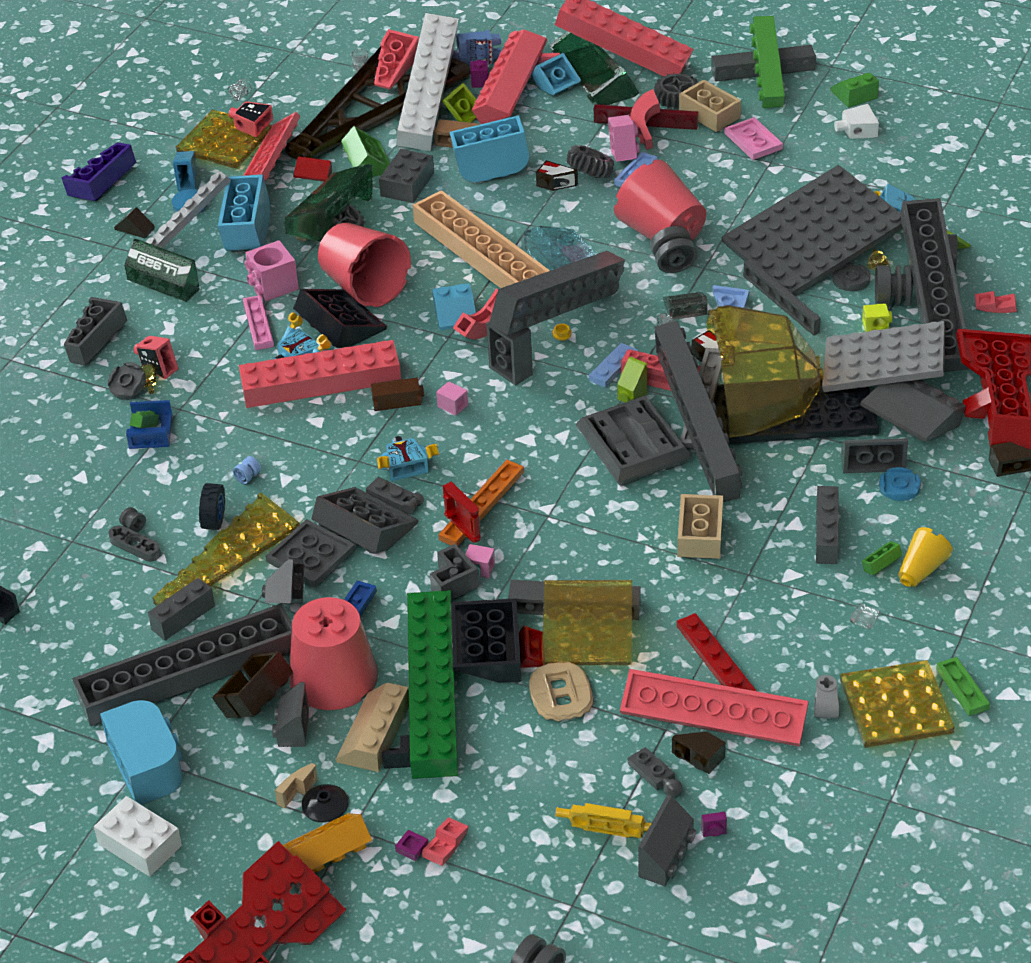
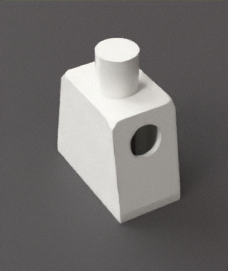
M868 104L844 110L842 112V120L834 122L835 131L845 130L850 139L878 137L879 122Z

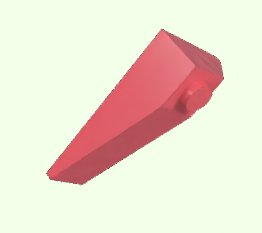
M388 29L380 45L381 52L378 58L379 64L376 70L375 86L390 90L414 63L419 37Z

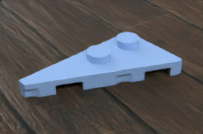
M713 285V295L730 336L736 338L749 298V290Z

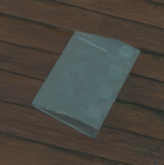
M538 226L524 231L525 250L532 258L550 271L595 255L574 229Z

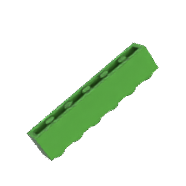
M753 16V23L750 24L749 31L750 34H753L751 46L755 48L753 50V60L756 61L755 74H758L756 85L757 88L760 87L758 100L762 101V108L783 107L785 95L774 16Z

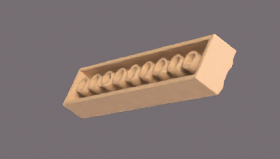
M442 190L413 204L414 223L500 288L550 271Z

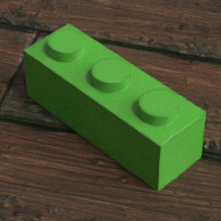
M150 410L131 413L129 426L138 428L157 427L159 414H155V411Z
M889 541L861 561L864 572L875 575L902 556L900 545Z

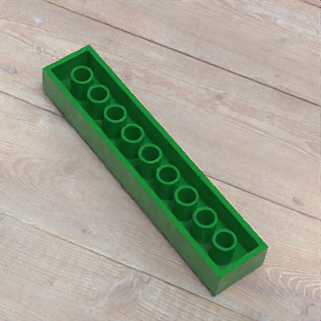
M451 590L407 593L409 728L412 779L458 776Z

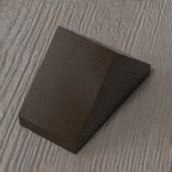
M135 207L119 221L114 229L146 238L155 229V226Z

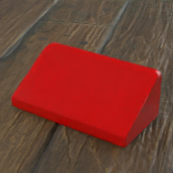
M298 157L293 177L327 182L332 173V163L330 160Z
M523 626L519 631L521 668L541 667L545 665L543 632Z

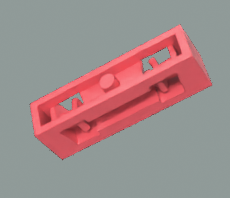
M630 349L626 351L621 360V374L630 356L647 363L648 386L671 391L658 356Z

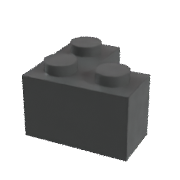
M456 544L437 552L439 569L430 573L431 591L451 590V600L479 587L478 568Z

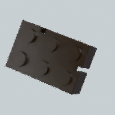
M279 651L252 654L241 666V669L250 681L246 679L241 670H237L212 699L226 718L254 717L261 712V707L275 696V692L288 682V678L293 671Z

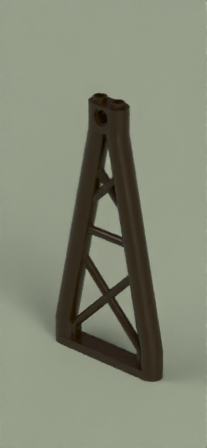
M380 46L299 135L286 143L287 155L296 160L298 157L317 159L324 153L340 146L342 139L353 126L367 132L400 115L406 96L403 82H409L410 75H403L398 80L397 89L399 96L384 104L359 95L366 86L375 85L374 77L376 76L379 64ZM453 57L451 58L444 92L457 86L470 76V68L465 62ZM354 100L374 108L358 117H344L345 109ZM330 126H338L333 130L325 133Z

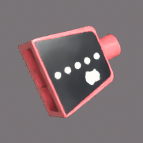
M244 102L238 109L230 108L229 117L234 119V125L237 130L257 137L273 121L272 105Z
M148 336L134 346L133 351L139 355L144 369L163 379H167L178 370L170 339Z

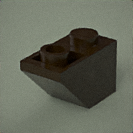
M707 731L679 734L672 737V753L677 758L687 761L696 769L708 774L725 758L726 742Z

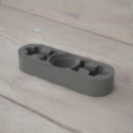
M117 525L108 532L112 545L145 561H155L161 556L160 547L156 541L131 529ZM134 541L140 542L139 544L134 546L129 545L131 542Z

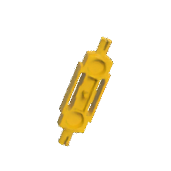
M585 803L584 806L573 804L571 809L557 807L555 817L568 818L572 827L627 838H641L651 825V823L645 821L643 816L634 815L630 810Z

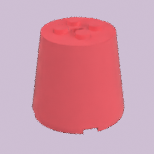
M653 160L652 164L641 165L625 180L616 195V198H618L617 205L614 206L616 218L650 240L664 228L682 226L687 229L693 241L701 231L706 220V209L663 160Z
M341 223L332 227L324 235L318 249V262L321 269L351 297L364 306L380 307L392 301L404 288L407 282L405 278L408 269H411L409 249L400 238L351 223Z
M326 597L312 600L296 612L292 621L290 667L293 671L289 677L291 689L300 682H305L308 704L316 709L338 710L359 703L365 694L374 689L378 678V669L357 609L343 599Z

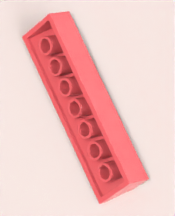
M524 29L513 31L509 34L472 108L480 124L511 116L548 41L546 37Z

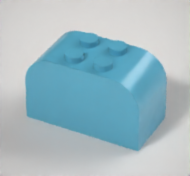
M519 115L449 132L459 172L464 179L470 182L490 181L493 178L509 176L521 171L529 161L525 132Z
M263 174L228 177L231 181L225 186L218 222V229L224 249L226 251L253 250L264 246L270 220V201Z
M144 700L133 701L100 713L107 744L135 802L143 805L171 794L180 786L183 778L180 761L183 759L179 748H177L179 741L176 733L171 734L170 732L172 728L168 717L163 718L159 708L154 703Z

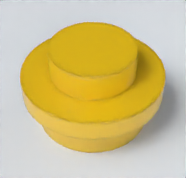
M561 323L554 327L552 335L556 340L565 341L571 337L572 331L567 324Z

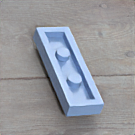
M641 152L637 159H634L614 179L615 185L621 187L637 168L643 164H652L653 160H657V156Z
M620 343L589 374V381L606 388L621 373V360L628 349L638 351V349Z

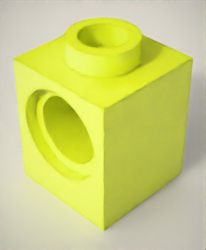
M886 304L863 305L862 322L865 332L889 329V323H892V312L888 311Z

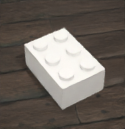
M127 796L94 826L97 842L100 846L149 877L182 846L179 829Z

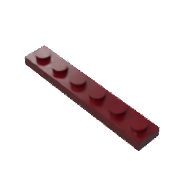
M594 104V123L608 124L609 117L631 116L633 107ZM660 109L659 113L649 118L646 126L697 130L698 111Z

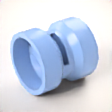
M247 456L242 461V464H238L233 468L234 477L242 484H247L252 479V476H256L261 472L259 462L252 456Z

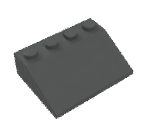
M921 379L878 385L860 404L862 407L924 442L959 427L966 407L958 399L947 396L940 389L929 386Z
M356 487L317 496L311 518L319 523V526L334 531L336 535L349 539L350 542L366 548L372 554H378L391 548L416 526L419 521Z

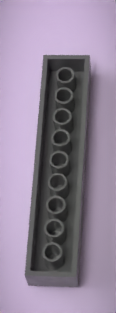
M941 198L902 201L901 221L920 323L926 324L941 321L945 323L944 372L969 370L967 366L961 363L956 337L957 330L966 329Z
M604 251L500 288L496 295L489 325L509 335L616 294L619 289L620 276L624 272L625 259L609 251Z
M678 321L654 326L657 356L712 495L723 496V502L740 498V489L743 488L740 478L742 470L740 465H736L734 461L736 460L733 448L730 449L728 446V435L722 431L723 424L721 418L716 416L715 403L710 402L709 388L704 387V377L702 372L697 370L698 362L696 357L691 355L692 348L690 342L685 340V330L683 327L680 328Z
M281 603L74 677L72 680L76 696L89 725L93 726L102 722L100 713L139 700L155 703L232 675L237 670L243 671L241 666L252 654L277 651L282 656L289 654L291 651L292 622Z

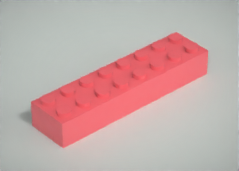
M566 0L560 8L555 22V26L662 76H667V74L673 75V73L682 74L694 50L685 44L673 40L671 37L660 34L656 30L643 26L641 23L628 19L626 16L620 15L590 0Z
M393 340L239 365L246 408L370 388L372 383L401 380L400 364Z

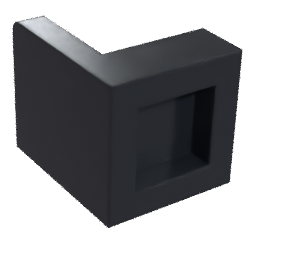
M0 586V622L5 625L20 610L16 595Z
M409 735L400 736V748H390L388 751L382 752L384 769L411 767Z

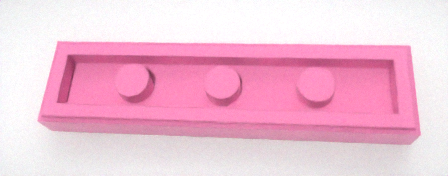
M261 295L243 298V305L255 350L274 347Z

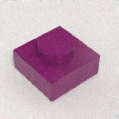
M725 812L701 816L703 837L727 834V817Z
M407 830L395 845V851L416 861L422 854L423 849L428 845V839Z

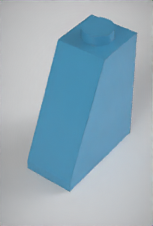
M195 151L177 152L173 159L177 190L196 189L197 163Z

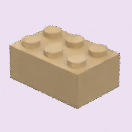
M702 80L679 93V110L698 111V122L718 132L741 118V100L706 80Z
M681 494L677 557L720 559L723 496Z

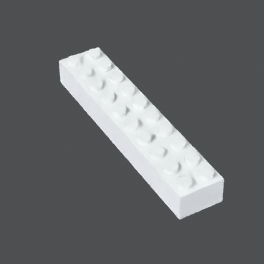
M425 13L398 125L396 145L431 151L434 130L437 125L455 45L458 18Z

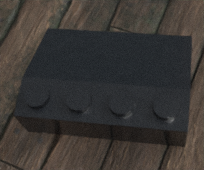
M300 289L293 308L299 313V316L310 323L311 327L317 329L321 335H325L331 344L337 348L351 347L387 328L383 322L362 304L358 303L344 289Z
M517 599L451 602L453 670L498 683L521 682Z

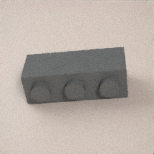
M197 578L148 612L151 630L166 641L215 606L212 588Z

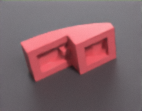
M994 291L975 294L977 310L992 313L1017 312L1015 294L995 297Z
M448 817L436 829L435 838L423 849L422 857L443 866L463 840L468 831V826Z

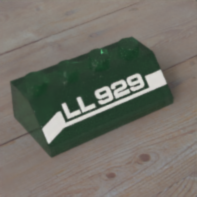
M138 239L133 240L124 265L127 280L185 302L200 290L195 260Z

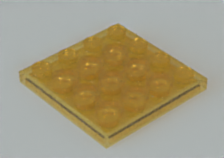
M212 109L176 146L177 152L195 151L196 158L237 169L264 140L272 125L269 124L257 137L237 130L234 125V119L230 118L228 113Z
M544 580L542 664L570 662L575 665H632V580Z
M928 660L840 674V682L864 748L954 733V724Z

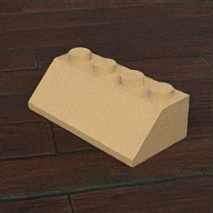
M385 683L367 693L335 759L337 763L376 772L380 771L383 764L382 752L390 749L408 711V687Z

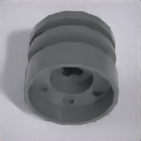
M877 265L875 270V304H886L889 306L891 297H894L896 306H899L901 297H903L904 306H909L913 294L910 265L904 266L903 274H901L900 265L896 266L895 274H891L889 265Z

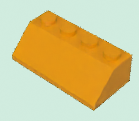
M347 813L283 844V846L293 856L297 855L315 873L324 869V864L331 860L335 863L346 858L345 854L352 850L355 853L367 847L366 843L372 841L362 815Z

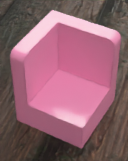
M447 382L436 392L437 406L455 416L468 406L467 390L456 384Z
M470 544L465 555L473 564L480 565L481 577L489 578L495 565L494 548Z

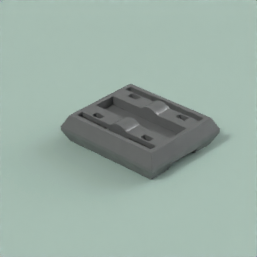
M646 396L582 417L576 423V427L620 486L638 481L639 478L660 470H669L683 465L692 458L691 454Z

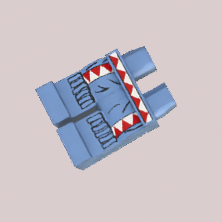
M489 30L456 34L457 59L465 62L468 66H470V61L476 60L487 61L488 65H493V60L498 59L501 52L500 47L493 48V46L501 45L499 34H490Z

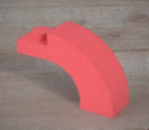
M653 89L644 93L635 102L630 116L631 120H634L635 125H637L638 135L635 138L638 137L640 144H644L646 150L653 148L652 137L646 123L651 116L660 112L659 101Z
M495 289L487 303L477 313L468 315L463 312L453 326V329L469 339H479L487 336L486 323L490 321L498 289Z

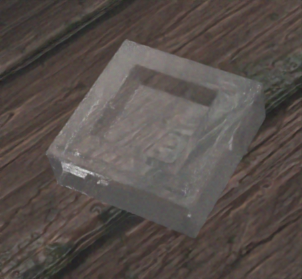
M860 603L852 614L850 622L871 630L880 616V610Z

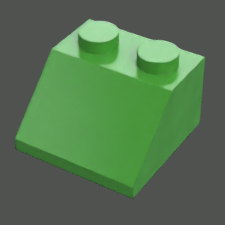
M870 72L864 73L863 75L837 83L830 88V91L849 108L877 99L879 80Z

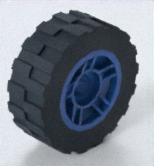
M205 483L201 491L199 505L200 527L202 529L219 530L224 519L225 488L222 484Z

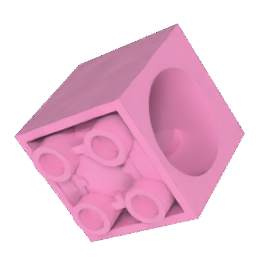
M280 240L245 252L246 260L244 264L249 274L247 275V281L250 286L253 285L256 294L261 295L265 302L299 290L295 259Z

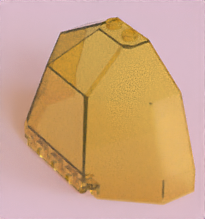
M731 305L718 306L717 309L709 310L706 319L707 331L710 330L715 334L720 357L724 358L721 360L728 410L729 436L750 435L804 415L821 388L820 380L824 379L823 369L820 367L819 356H815L813 349L788 316Z

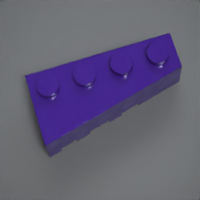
M117 142L101 152L100 157L87 161L88 165L82 169L80 167L74 169V174L71 176H63L62 181L67 196L96 201L137 163L132 146Z

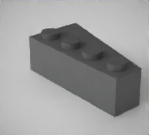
M90 297L89 306H85L82 318H78L76 328L71 330L64 343L70 363L86 366L128 321L122 302Z

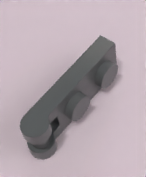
M379 476L366 488V493L406 514H411L416 506H420L424 502V498L420 493H412Z

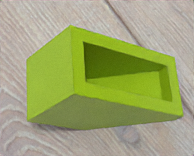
M631 356L628 358L617 383V399L624 403L647 394V363Z

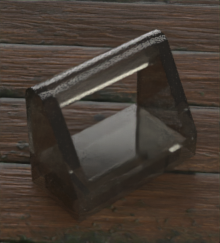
M702 292L663 297L670 320L707 315L708 300Z

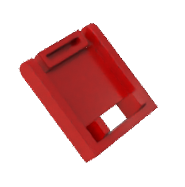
M452 481L443 485L444 515L471 542H479L481 540L479 508Z

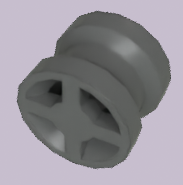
M128 507L121 513L119 521L124 527L139 532L146 523V517L142 513H138L135 508Z

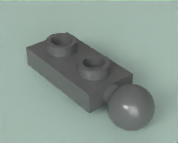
M646 747L627 758L628 765L656 790L664 786L666 795L674 798L681 794L682 784L675 779V773Z

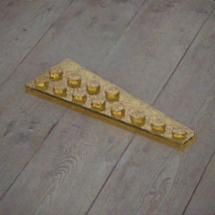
M259 493L257 499L252 504L248 503L245 506V511L240 516L236 515L232 519L231 525L222 529L204 547V551L199 556H194L191 559L192 563L186 569L182 568L178 572L177 578L170 583L168 582L152 597L153 603L156 606L197 578L201 579L208 586H212L286 538L300 523L263 493Z

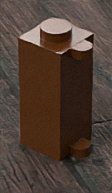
M418 377L371 384L374 411L418 406L422 403L421 397H424L423 385H419Z

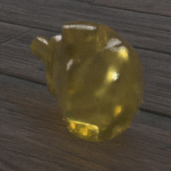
M877 249L873 250L867 261V267L876 270L877 265H888L887 257Z
M145 364L140 366L146 374L145 387H148L149 393L153 394V385L156 384L157 378L156 369L153 364Z

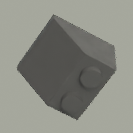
M300 682L281 696L279 707H275V720H277V724H273L272 734L273 738H277L278 747H305L309 706L305 682Z

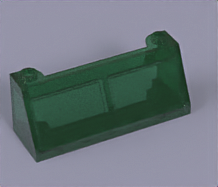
M568 31L549 45L552 50L551 53L565 54L581 79L579 84L588 93L587 97L592 104L610 105L633 98L639 94L626 71L622 67L620 68L602 47Z
M363 164L333 173L284 218L285 234L321 242L328 228L333 227V218L354 198L360 197L366 201L373 198V165Z

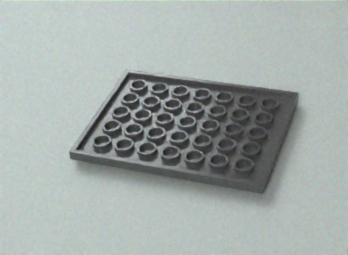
M837 165L721 238L722 242L744 261L752 260L767 274L771 275L774 280L783 285L786 290L796 296L903 229L899 211L840 165Z

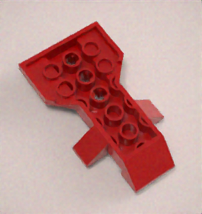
M958 329L956 337L961 363L980 376L982 391L963 400L962 404L966 406L964 416L967 418L985 419L987 414L989 445L1012 442L1031 450V393L1028 391L1026 379L1031 376V335Z
M278 841L243 873L242 905L226 919L208 900L190 917L204 940L177 963H270L264 955L275 944L301 943V945H311L345 913L346 908L330 893V888L297 855L293 856ZM291 887H297L299 895L297 893L291 894ZM274 903L281 904L282 911H279V909L277 911H274ZM256 920L264 921V928L261 926L257 928L255 926Z

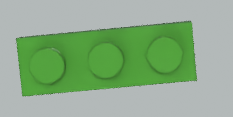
M957 657L937 663L936 670L968 716L989 710V701Z

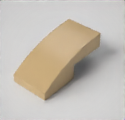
M311 763L297 770L276 788L275 795L278 806L286 808L297 793L305 795L318 780L315 764Z

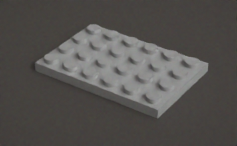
M944 321L827 337L822 383L823 391L829 392L944 376L946 328Z

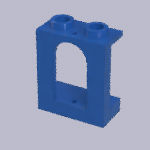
M170 400L130 402L132 413L150 410L155 411V414H159L161 427L138 428L130 426V429H127L126 432L129 449L169 447L173 416Z

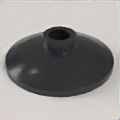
M322 784L311 788L302 799L303 813L315 822H331L341 817L348 807V797L345 791L331 784Z

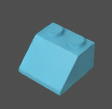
M564 53L537 65L531 74L538 88L551 95H555L581 82V79Z
M470 283L432 289L433 306L440 330L452 329L463 312L468 315L476 313Z

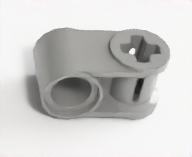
M822 675L816 682L814 717L838 718L839 698L837 696V681L830 675Z

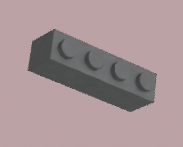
M817 486L816 563L837 564L839 487Z

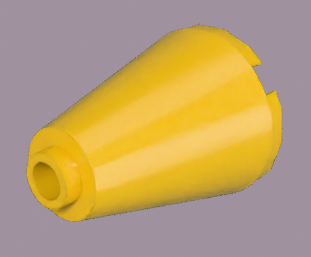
M920 527L913 534L898 573L900 582L906 587L917 586L952 555L953 547L950 542L940 533L938 536L931 533L933 529Z

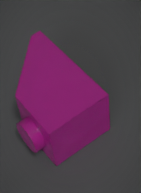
M482 60L470 61L472 88H483L485 81L488 79V62Z

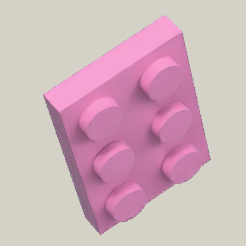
M755 117L725 127L724 134L752 160L783 149V143Z

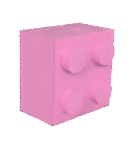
M629 115L609 117L610 147L615 161L637 159L639 144L636 142L635 136L638 135V130L634 120H631Z

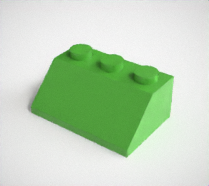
M355 126L341 141L344 147L343 150L348 155V160L353 166V171L359 176L362 174L370 178L382 175L390 164L381 142Z

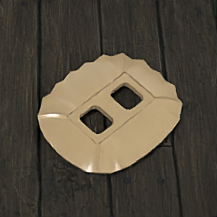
M571 662L548 663L538 667L530 676L529 691L531 700L538 714L542 715L546 720L553 719L559 722L564 719L570 720L574 717H582L584 713L590 712L593 705V694L588 678L579 666ZM564 680L566 687L554 689L551 682ZM558 697H570V704L558 705L556 702Z

